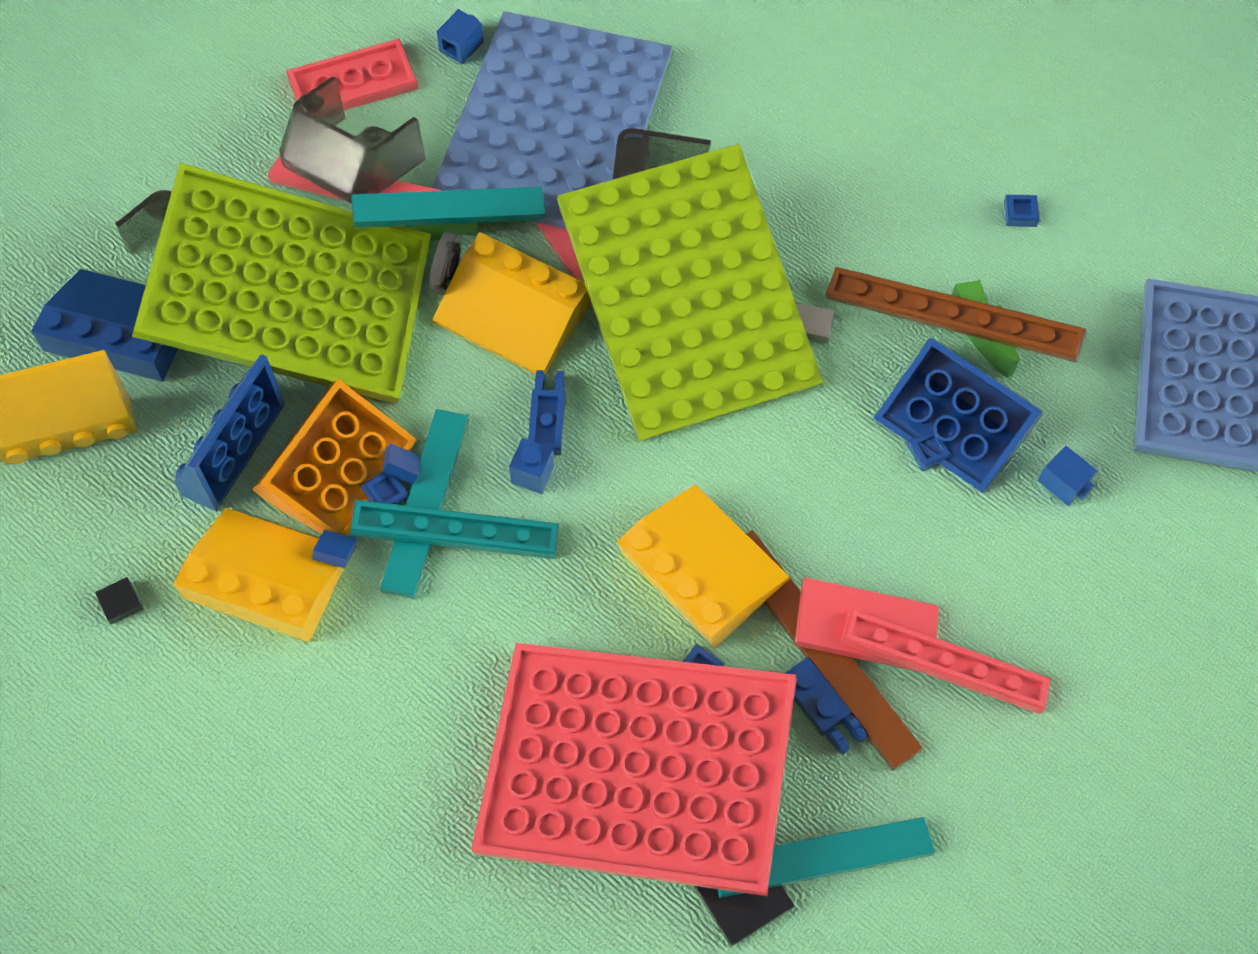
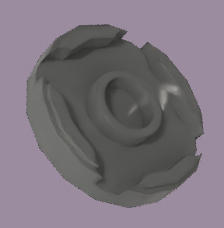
M446 231L439 241L430 273L429 288L432 293L444 295L448 288L445 285L447 279L452 280L456 272L461 252L460 244L456 243V241H460L461 237L456 233Z

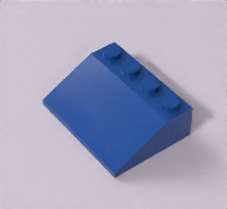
M80 269L44 305L31 331L45 352L73 358L104 350L115 370L161 382L164 381L178 351V348L132 337L146 285Z
M930 337L874 419L907 442L933 430L935 436L944 441L953 454V457L948 460L944 459L939 464L984 493L1042 417L1043 412ZM935 438L924 442V444L939 454L942 453ZM918 443L922 452L929 457L938 455L924 444Z
M261 354L245 373L239 384L237 383L232 387L228 401L222 410H218L214 414L210 428L204 436H201L196 441L193 454L187 463L179 467L175 476L174 483L183 497L216 512L285 406L266 356Z

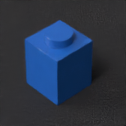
M460 9L436 31L439 51L460 64H463L484 42L482 22L475 16L468 15Z
M522 438L509 465L511 483L542 494L554 469L553 449Z
M1065 446L1045 466L1037 481L1069 506L1077 497L1083 500L1092 491L1095 485L1091 481L1098 470L1068 446Z

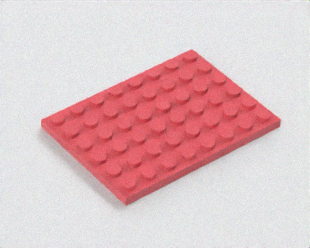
M516 643L471 851L475 855L767 896L797 681L796 675Z

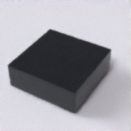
M128 577L95 592L103 612L111 625L143 610Z

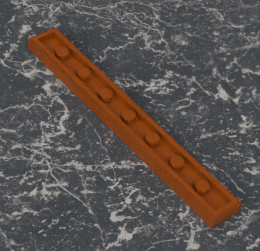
M835 267L826 292V298L836 302L1075 363L1086 335V328Z
M753 530L748 532L746 535L784 571ZM790 578L764 604L795 643L801 591ZM797 646L805 658H810L852 712L851 715L862 725L868 740L892 771L921 752L923 747L852 657Z

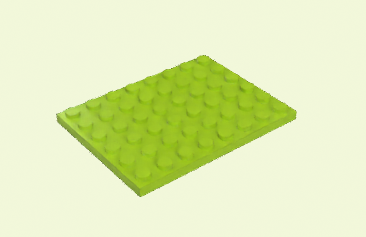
M740 143L558 195L557 201L638 442L823 384Z
M179 163L132 337L249 367L262 354L268 358L273 373L328 387L334 381L340 379L359 395L397 404L400 399L431 234L405 226L354 228L352 211Z

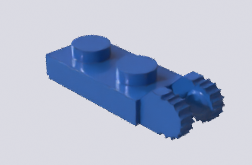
M536 370L535 389H532L528 440L552 448L554 455H561L565 408L564 371H557L555 375V390H543L545 385L544 370Z
M809 657L785 672L786 674L796 675L794 701L822 736L825 735L840 754L843 755L849 751L847 741L834 728L841 722L855 740L861 742L867 738L862 725L851 715L850 709Z

